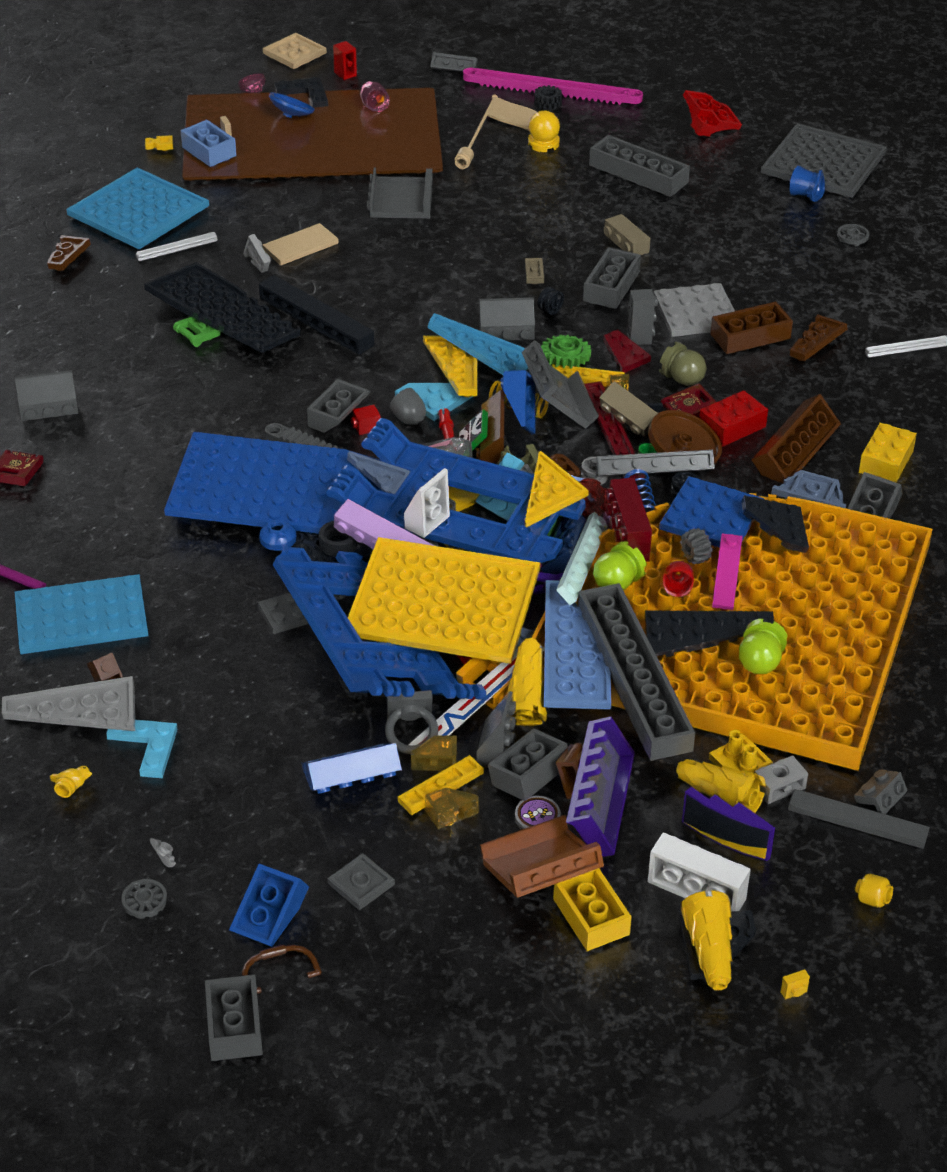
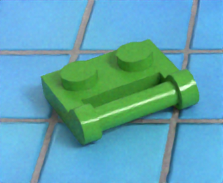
M193 317L177 321L173 326L177 333L184 335L195 347L200 346L204 341L220 336V331ZM186 328H190L193 332L196 333V335H194L193 333H191V332H190L188 329H186Z

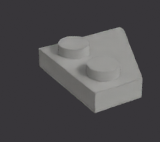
M255 234L249 235L243 253L244 256H250L252 258L251 263L261 273L268 271L271 262L268 253H265L261 241L257 239Z

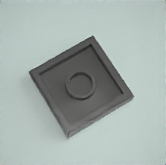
M363 853L327 878L328 884L359 911L395 885V879Z

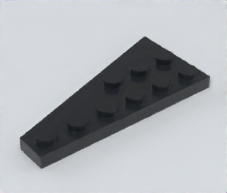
M645 610L644 616L646 637L656 656L665 655L666 657L674 656V652L678 651L691 652L717 646L719 642L726 640L729 643L735 642L737 638L743 637L747 625L753 620L763 619V622L774 623L773 611Z

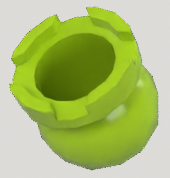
M622 541L615 545L610 552L599 557L594 564L593 576L599 587L620 583L624 591L632 582H636L646 575L644 567L647 564L637 547L633 549L628 546L627 541Z
M763 619L753 620L747 625L743 635L744 639L739 647V660L743 667L753 674H767L779 665L782 659V652L787 645L788 635L785 629L777 622L771 624L763 622Z

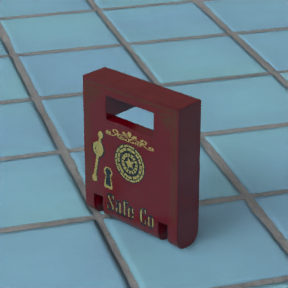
M696 384L663 398L661 403H663L665 410H679L699 418L700 409L714 404L716 401L700 384Z
M5 450L0 456V482L26 486L43 464V456L38 455L36 457V454L12 451L11 453L10 450ZM2 471L12 472V473H18V474L16 475V474L4 473V472H2Z

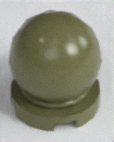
M674 342L675 345L673 347L668 346L660 359L662 369H659L661 375L667 378L673 377L677 383L684 386L698 384L705 377L707 370L703 356L697 351L687 349L680 342Z

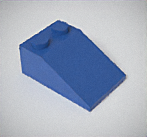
M526 370L503 371L501 387L520 425L530 434H535V382L532 375Z
M258 864L229 930L273 947L300 909L309 886L300 878Z

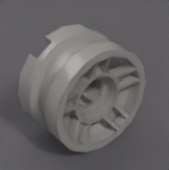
M588 457L583 460L581 478L596 481V486L604 484L608 476L597 477L596 457Z

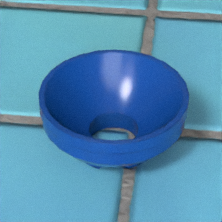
M277 519L276 521L269 522L261 529L260 543L266 549L281 551L285 547L293 546L296 542V531L289 523ZM275 526H281V527H283V528L280 529V530H273V529H272V528L275 527Z

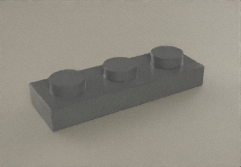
M433 52L430 67L431 69L463 73V70L466 68H476L478 59L475 57Z

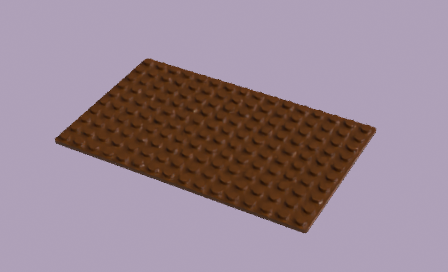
M434 88L325 91L328 106L314 108V113L302 117L292 116V118L284 116L283 112L275 107L269 98L270 92L188 95L185 128L208 120L221 129L220 117L226 116L231 123L232 137L235 138L236 156L209 167L184 149L183 180L291 178L299 176L324 177L330 175L356 176L373 174L374 168H376V174L384 175L393 173L420 174L426 172V169H433V173L442 172L443 165ZM308 92L287 95L312 106ZM383 95L384 102L377 103V96Z

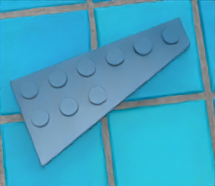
M435 313L431 317L428 329L503 375V371L528 370L522 355L524 347Z

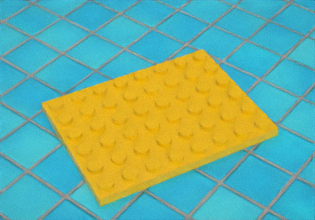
M378 537L348 619L361 639L511 664L540 571V562Z

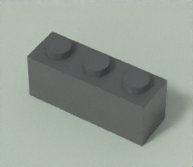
M652 289L630 290L627 335L637 345L652 344V336H655L653 322H656V311H654V308L657 307L658 301Z

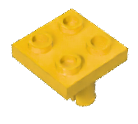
M739 730L730 731L728 743L709 753V760L713 764L739 771L745 770L755 773L759 768L773 764L751 740L742 733L740 734Z

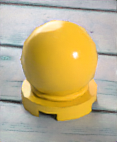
M547 110L535 113L530 118L528 126L530 133L528 145H531L532 149L538 152H547V149L551 148L556 150L560 143L558 136L560 129L559 119L554 113Z

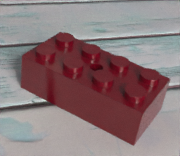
M635 478L610 480V488H607L609 504H606V514L610 516V527L614 529L615 542L627 541L628 546L633 549L637 547L644 556L645 561L649 562L652 528Z

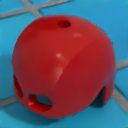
M673 561L666 566L662 578L665 592L674 597H683L690 593L694 584V573L688 563Z

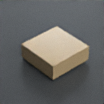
M226 116L220 117L221 130L232 136L231 123Z

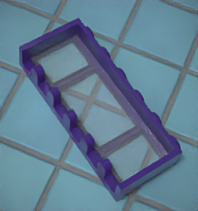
M611 716L588 722L566 823L574 826L586 845L594 842L600 844L602 857L615 854L635 754Z

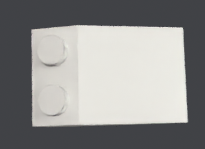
M445 468L417 491L404 512L405 529L423 538L450 517L448 470Z

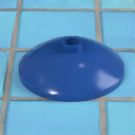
M270 92L269 94L272 103L286 117H302L314 113L315 109L312 106L298 99L275 92Z

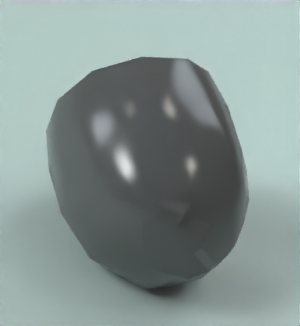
M412 388L400 391L390 402L391 411L404 424L417 425L425 418L426 407L424 401Z

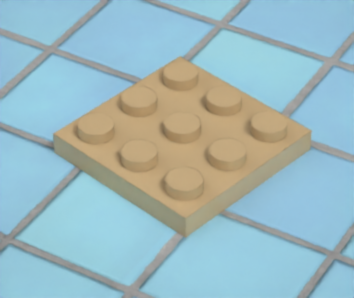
M294 33L263 48V54L292 69H296L327 53L326 47L298 33Z

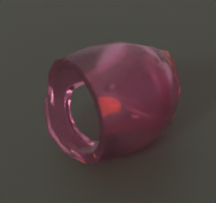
M367 81L361 86V100L368 109L379 112L388 107L390 98L380 83ZM384 102L381 106H375L377 103Z

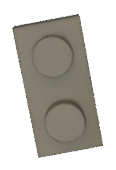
M525 258L526 283H544L542 258Z

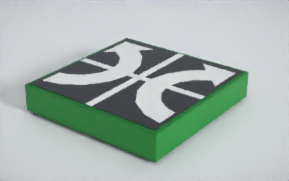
M484 409L459 431L457 454L467 456L487 438L488 412Z

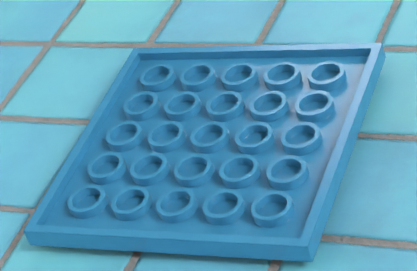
M137 167L66 210L67 215L137 249H141L207 208L209 200Z

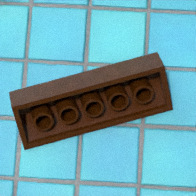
M818 394L805 400L752 458V462L762 476L783 484L784 479L793 476L796 472L803 469L841 423L822 395Z

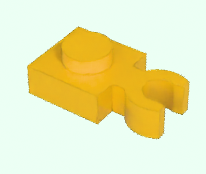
M171 135L156 136V139L145 138V147L147 150L153 148L162 151L173 149V137Z

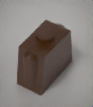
M582 743L570 744L556 761L567 799L572 797L583 748ZM599 774L589 777V781L596 782ZM587 793L585 798H589L590 793Z

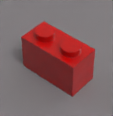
M347 41L333 45L334 73L343 80L357 76L356 48Z

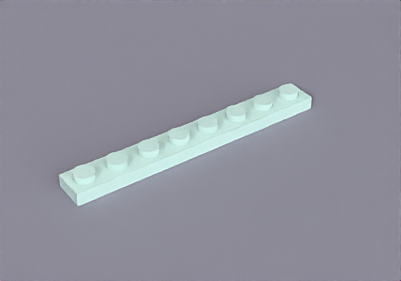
M596 512L589 515L556 589L569 605L577 601L579 591L582 589L601 544L599 536L608 527L604 518L598 516Z

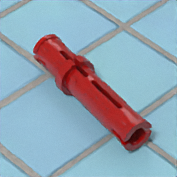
M444 408L445 414H443L442 409L438 411L439 428L442 431L444 441L451 440L448 445H445V451L451 452V449H453V453H456L458 447L454 437V423L451 420L450 411Z

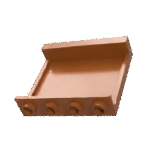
M565 815L480 844L484 866L517 898L604 866L600 844L594 842L586 845L568 829Z

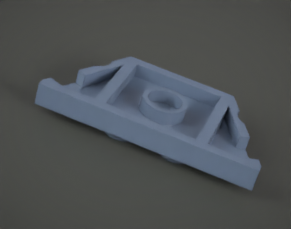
M800 470L793 476L784 479L782 485H774L772 487L771 494L784 498L790 496L846 508V504L843 503V494L840 490L839 480Z

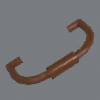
M282 944L262 950L259 954L251 957L245 963L241 974L242 976L248 975L249 968L260 959L266 960L286 954L288 951H297L308 956L314 968V971L307 972L308 979L321 975L322 971L316 957L310 950L303 946H284ZM257 987V994L262 993L261 988Z

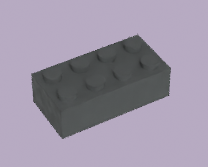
M608 247L584 283L583 301L616 309L640 272L641 255Z

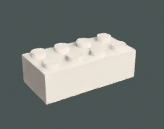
M663 832L650 853L648 883L683 898L705 891L706 896H712L711 890L720 891L729 897L731 912L740 911L747 896L750 868Z

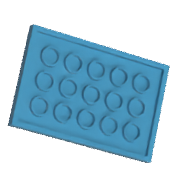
M139 574L15 591L20 654L148 636Z

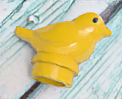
M80 766L76 769L64 770L59 774H52L50 779L52 782H55V792L59 796L67 798L76 789L81 787L92 773L88 767Z

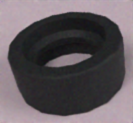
M334 521L324 524L319 531L320 549L329 556L336 557L338 551L353 552L357 548L358 542L346 533L339 532L334 527ZM339 535L348 537L347 540L339 542L329 540L330 537Z

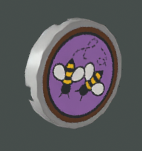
M531 796L526 801L522 800L515 809V822L520 829H525L561 816L559 806L552 799L544 796Z

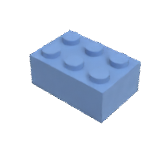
M208 120L180 130L182 148L209 167L236 156L235 138Z

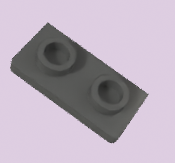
M878 770L867 783L862 785L854 797L857 803L875 805L877 812L886 814L907 792V788L901 772Z

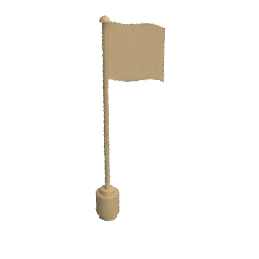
M494 94L469 146L459 149L455 157V165L459 169H465L470 165L474 157L471 147L487 116L529 131L530 118L537 111L498 98Z

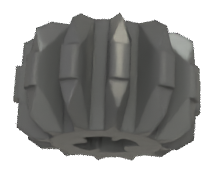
M694 528L681 535V550L689 563L700 564L711 558V552L713 551L711 548L712 542L709 541V535H706L704 530Z

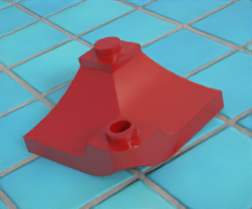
M684 91L683 97L688 104L692 117L691 126L698 136L710 137L715 132L729 129L739 130L741 128V122L726 104L719 103L707 93Z

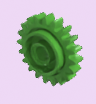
M552 336V339L547 338V342L543 341V345H541L547 361H549L550 365L555 364V367L562 365L563 368L566 366L573 368V366L580 367V364L585 365V362L589 361L591 357V345H588L587 341L583 342V338L578 339L576 336Z

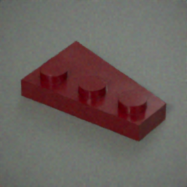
M618 329L603 336V342L610 354H613L615 357L614 361L616 364H619L621 372L626 373L651 362V355Z

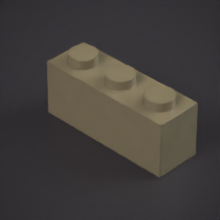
M620 214L605 219L604 234L623 251L640 255L649 253L650 237L624 215Z
M615 381L600 396L601 408L605 412L614 414L620 423L629 425L635 434H641L644 437L648 434L649 425L658 414L656 411Z

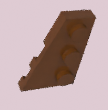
M61 235V242L57 243L56 251L52 252L47 262L48 268L57 271L65 270L71 262L76 260L91 245L90 239Z

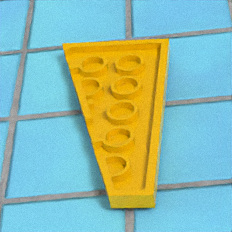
M423 336V343L458 396H477V359L441 336Z

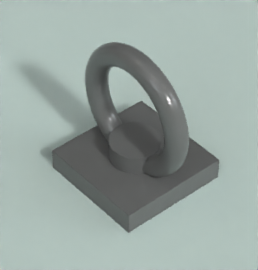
M432 690L415 691L412 697H404L402 693L399 697L387 696L385 734L389 743H396L397 751L405 754H419L428 750L436 741L438 724L432 714ZM424 718L428 722L429 735L424 742L418 745L403 744L394 734V725L398 719L411 721Z

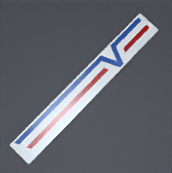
M540 645V648H542V652H543V651L545 650V648ZM518 648L515 650L511 664L500 663L478 683L482 684L486 690V698L484 700H477L475 697L472 699H460L436 720L438 724L437 739L428 750L419 753L423 757L427 756L512 678ZM429 727L409 745H418L424 742L429 735Z

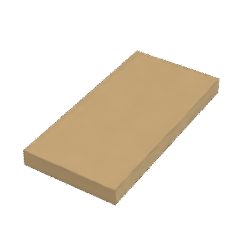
M319 223L262 246L264 251L278 264L284 265L338 244V238Z

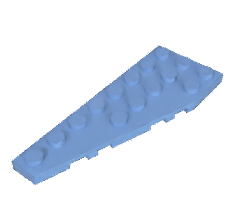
M546 580L544 707L611 709V671L606 666L604 657L597 648V642L587 621L582 617L580 607L577 606L576 602L569 605L557 592L556 589L560 581Z

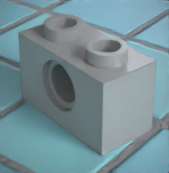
M794 756L780 759L776 763L761 767L755 771L756 774L763 776L765 779L766 788L760 786V791L765 793L763 799L767 804L792 795L795 789H806L808 772Z

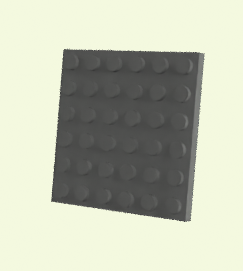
M797 123L761 167V173L790 181L792 173L798 165L811 172L819 173V170H822L825 178V191L853 198L884 156L887 147Z

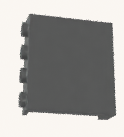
M374 168L373 174H370L367 211H370V217L430 219L433 169H426L425 177H376V168Z
M536 340L522 351L525 362L543 399L585 429L599 417L578 371L567 378L548 363L540 343Z

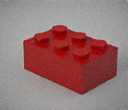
M743 390L700 409L699 418L715 431L723 447L765 428L768 409Z

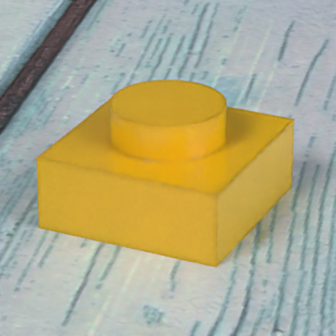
M804 969L783 977L780 992L785 999L799 997L807 992L810 979L807 971Z

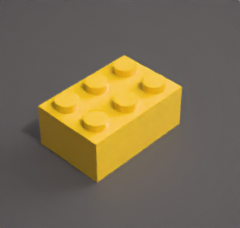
M879 423L861 455L859 473L863 474L866 472L897 482L913 453L917 433L893 427L889 424Z
M599 868L554 884L553 900L586 951L630 935L631 915Z

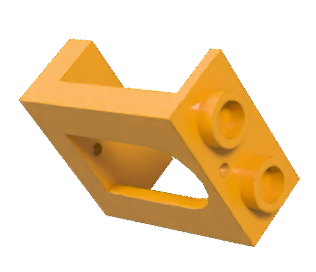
M472 657L456 672L458 683L473 685L475 684L473 682L486 670L491 672L500 663ZM510 680L485 704L495 709L507 695Z

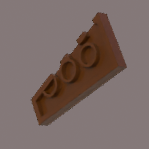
M817 315L815 322H811L808 331L805 330L802 334L803 337L798 339L790 349V356L806 361L847 330V323Z

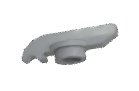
M151 838L150 843L166 867L175 866V857L171 856L172 846L166 842H161V840Z

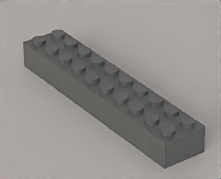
M620 583L579 591L578 607L582 611V617L587 621L597 642V648L602 653L604 662L611 671V680L650 761L693 752L695 731Z

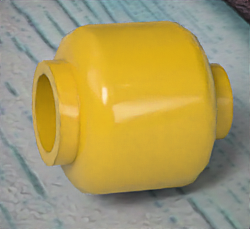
M869 873L857 881L855 892L858 893V898L863 904L881 908L891 901L893 886L890 885V881L887 878Z

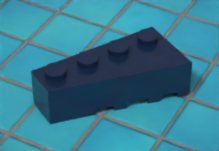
M582 515L578 520L561 517L553 537L562 539L563 546L555 559L542 563L540 569L544 573L556 575L564 573L587 521Z

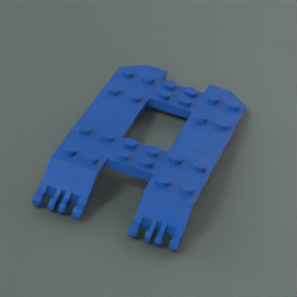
M380 418L376 422V426L371 429L367 435L368 438H365L361 445L364 449L371 450L382 462L411 471L397 492L391 494L377 490L355 467L348 465L344 466L341 470L342 474L336 477L332 483L333 486H330L326 491L328 497L337 499L342 505L349 499L405 529L404 512L413 497L423 485L445 468L448 470V486L518 504L506 524L450 510V517L428 534L425 539L476 553L540 563L555 559L563 546L562 539L547 536L558 516L578 520L585 509V500L581 499L531 526L525 527L527 507L535 474L410 442L390 420ZM405 529L406 531H408V532H410V533H412V534H414V535H416V536H418V537H421V536H419V535H417V534H415V533H413V532H411V531Z
M285 547L282 553L276 557L273 563L274 568L350 692L371 693L372 696H380L383 693L385 696L399 697L402 693L404 697H412L414 695V688L410 681H389L385 678L405 677L413 678L421 691L432 690V695L445 696L449 699H453L455 696L459 699H472L475 697L477 700H484L486 698V690L482 684L458 683L437 651L361 640L333 594L356 596L368 563L362 560L363 556L355 552L338 551L336 559L339 563L311 561L304 548Z

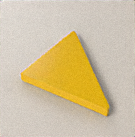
M542 451L538 453L525 518V527H529L589 496L587 488Z

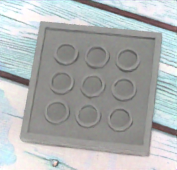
M721 283L653 291L654 296H657V306L671 337L710 333L713 316L735 311Z

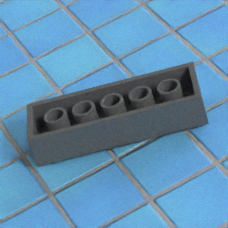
M607 135L590 148V166L606 171L611 175L619 176L624 180L632 181L637 185L650 188L653 191L663 193L666 196L671 197L689 182L690 165L613 136Z

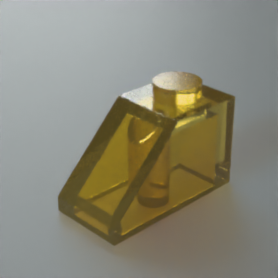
M433 736L411 752V770L443 771L457 763V736Z

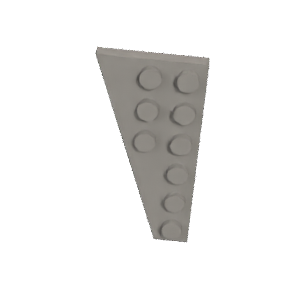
M133 676L5 696L2 697V716L4 719L135 731Z

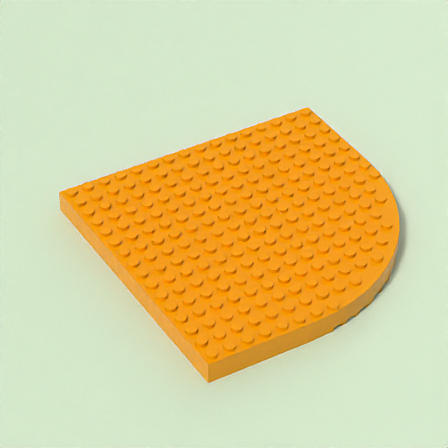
M768 494V497L762 498L801 507L809 548L806 553L786 549L781 545L782 541L775 535L772 537L759 527L760 523L754 520L741 544L733 610L712 608L720 548L711 545L713 549L711 558L700 564L689 563L681 550V536L659 529L660 522L671 505L669 503L655 506L654 510L647 512L646 514L652 528L650 561L646 562L647 565L644 567L646 575L638 581L632 582L624 590L645 635V610L773 611L774 622L780 624L788 635L787 645L782 652V659L779 665L767 674H753L743 667L739 660V647L744 636L737 638L735 642L729 643L726 640L719 642L717 646L686 652L683 650L674 652V656L670 657L665 655L657 656L692 727L728 737L730 731L739 730L740 734L742 733L755 744L858 771L929 549L933 529L790 496L787 499L776 498V495ZM607 529L599 536L601 544L581 591L599 587L593 576L594 564L600 556L610 552L618 544L614 539V529ZM673 561L686 562L693 569V588L688 595L683 597L671 596L663 588L662 578L664 570ZM545 612L532 636L544 648ZM545 650L542 652V669H543V673H544ZM611 680V706L625 709Z

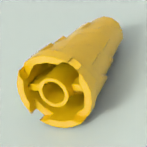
M526 638L521 643V646H518L517 658L508 687V692H513V701H516L515 714L512 715V717L517 719L516 725L536 726L541 725L542 720L546 722L547 719L546 707H544L542 648H540L537 640L533 638Z
M689 759L679 762L676 768L679 779L709 797L716 794L732 807L740 802L756 813L762 803L765 793L760 791V786L766 788V783L761 775Z
M711 890L712 896H706L705 891L694 893L681 902L684 923L689 931L692 946H695L699 965L704 972L707 984L713 987L714 990H723L728 987L731 981L730 962H732L730 940H732L730 918L732 916L730 900L725 893Z

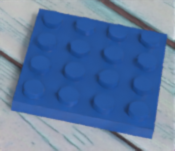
M688 476L661 520L659 529L681 536L688 532V530L699 528L704 530L706 535H709V541L712 542L711 545L720 548L722 534L742 536L743 541L755 520L754 518L748 519L743 514L741 503L743 496L764 498Z

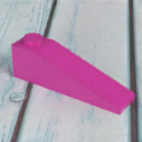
M722 534L712 608L733 610L742 536L733 534Z

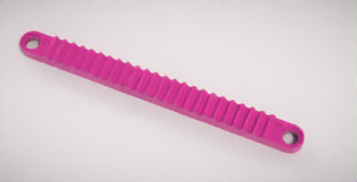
M466 68L463 70V79L465 81L480 83L481 86L486 84L487 87L492 85L493 88L498 86L499 89L503 86L504 89L510 87V90L516 88L517 91L522 89L523 92L528 90L530 93L532 90L538 89V87L550 85V87L555 86V88L561 89L565 98L567 95L570 98L575 96L576 99L581 97L582 100L588 98V101L593 98L595 102L599 99L600 102H603V100L606 103L612 101V104L618 102L619 105L622 102L639 104L643 99V92L637 89L479 68Z

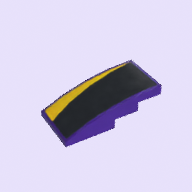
M693 787L685 791L682 823L708 839L742 854L765 861L771 858L775 827L740 802L732 807L716 794L708 799Z

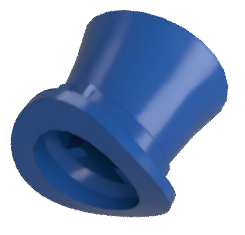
M798 165L791 176L790 194L806 195L814 202L820 200L825 192L823 171L819 170V173L811 172Z

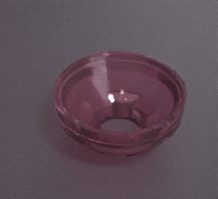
M259 73L246 76L238 82V86L245 93L261 92L266 83L265 75Z

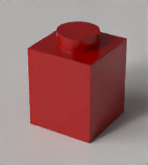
M375 405L353 409L351 424L353 429L356 428L359 435L367 434L376 426V422L381 416Z

